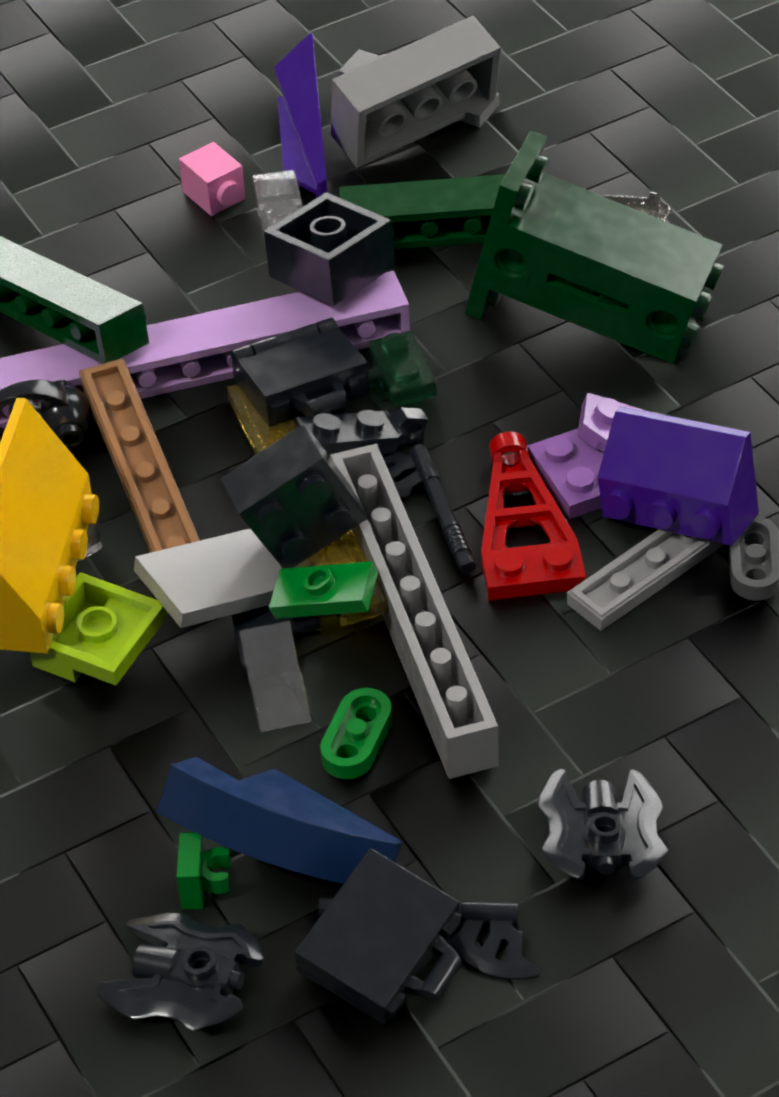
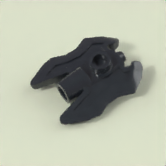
M558 769L550 775L539 795L537 808L547 820L548 836L541 851L558 869L578 880L584 879L585 866H590L592 871H598L603 875L612 874L614 871H618L621 866H628L627 875L629 879L637 880L655 869L668 852V848L659 837L657 830V819L663 809L662 802L658 793L638 770L631 769L629 772L622 803L618 802L614 785L605 780H594L587 783L583 787L582 802L580 803L564 769Z
M161 913L134 918L127 922L129 932L154 944H141L137 948L132 963V973L136 979L102 981L96 987L97 996L125 1016L135 1020L152 1016L172 1018L194 1031L221 1023L243 1009L242 1001L232 995L233 990H240L244 984L245 977L244 973L240 971L239 964H248L249 968H256L263 963L264 956L257 939L240 923L215 927L198 923L185 913Z

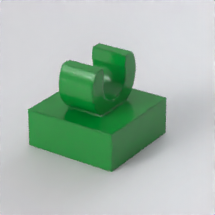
M195 832L180 833L177 883L181 909H203L205 890L214 894L230 891L228 872H212L217 868H231L230 850L224 847H214L204 852L202 836Z

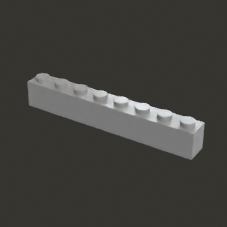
M373 444L330 454L332 461L350 483L369 517L350 530L349 535L360 562L372 561L378 571L373 594L448 779L499 766L498 724L378 445Z

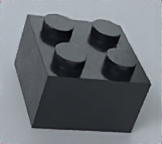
M327 192L264 231L269 276L332 306L344 301L347 297L395 266L391 220Z
M302 424L221 478L240 517L283 569L296 567L369 518L348 480L305 424Z

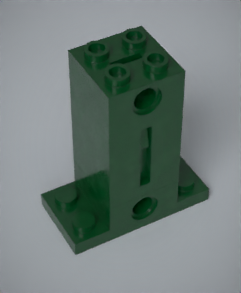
M530 131L499 186L464 314L481 320L489 304L496 307L501 296L504 295L673 364L680 348L690 349L699 327L698 324L693 323V319L702 322L712 296H710L711 293L705 290L708 288L714 291L724 265L716 262L723 244L546 174L545 170L549 158L543 156L547 137Z

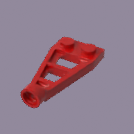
M512 431L500 433L489 443L493 468L481 549V565L488 601L570 591L586 580L578 539L529 458L525 437L520 433ZM507 452H515L512 454L504 455ZM529 490L535 502V505L504 508L503 494ZM540 525L550 540V543L512 548H507L505 544L508 528Z

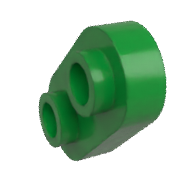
M360 688L351 691L342 699L320 745L322 765L331 776L339 779L358 778L368 772L373 765L392 725L391 702L382 691L374 688ZM369 719V720H372V721H370V722H365V721H363V720Z

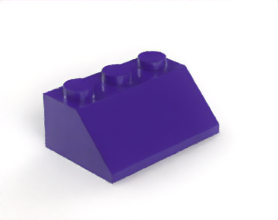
M622 406L615 411L597 477L603 517L732 546L759 514L751 432Z

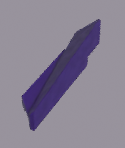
M310 33L275 65V76L283 97H277L284 184L295 192L303 187L315 193L316 198L324 193H328L313 33Z

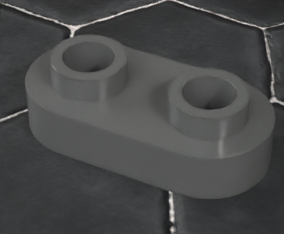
M756 516L732 546L729 545L731 587L736 594L745 599L754 601L765 600L774 596L779 590V530L774 522L762 516Z

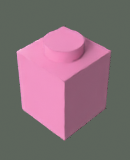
M215 142L179 158L183 192L210 216L246 199L242 165Z

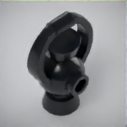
M26 380L14 383L0 390V416L2 409L9 405L10 417L16 398H25L67 448L80 445L90 426H94L95 431L101 433L86 394L73 387L69 381ZM32 399H37L39 402H33ZM0 427V442L5 428Z

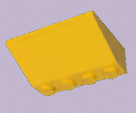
M16 398L0 442V650L48 654L53 635L60 634L63 628V604L66 596H72L76 585L75 567L78 559L83 560L86 556L88 546L87 530L89 524H95L97 521L99 498L98 495L91 492L88 473L25 398Z

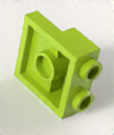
M80 572L76 577L73 595L66 596L63 604L64 623L61 633L53 635L48 654L30 652L32 666L76 682L80 675L84 673L116 686L168 617L167 610L156 599Z

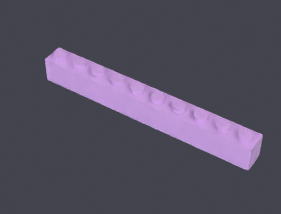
M390 271L382 274L376 280L365 285L335 306L300 291L147 325L150 343L122 358L126 363L140 399L234 378L231 350L313 323L315 324L331 317L335 319L339 329L357 350L411 338L409 303L395 272ZM65 344L0 358V390L21 381L40 379L53 382L66 380L71 382L73 387L84 392L80 382L79 370L102 363ZM32 399L33 402H39L37 399ZM9 405L4 407L1 412L0 427L6 428L9 420Z

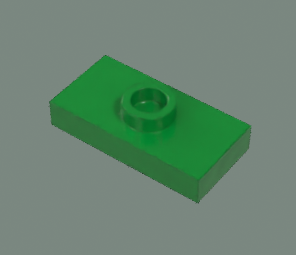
M372 561L280 569L269 609L275 619L368 612L378 571Z

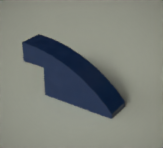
M197 756L171 764L157 809V813L220 845L294 872L341 884L347 881L370 848L396 863L403 843L398 838L275 768L238 781Z

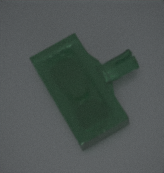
M411 330L402 333H391L382 338L368 341L370 357L373 361V368L368 369L369 386H378L387 393L393 407L437 396L436 381Z

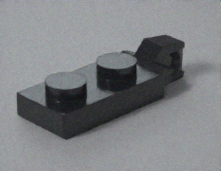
M403 407L395 413L389 410L384 412L363 410L359 413L335 415L322 413L315 417H297L294 430L305 424L330 458V454L373 444L378 445L381 454L396 453L399 445L423 442L428 418L422 409Z

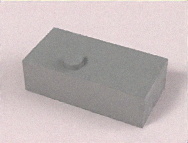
M470 16L389 54L380 55L375 60L332 79V138L356 168L465 118V110L495 100L501 47L474 16Z

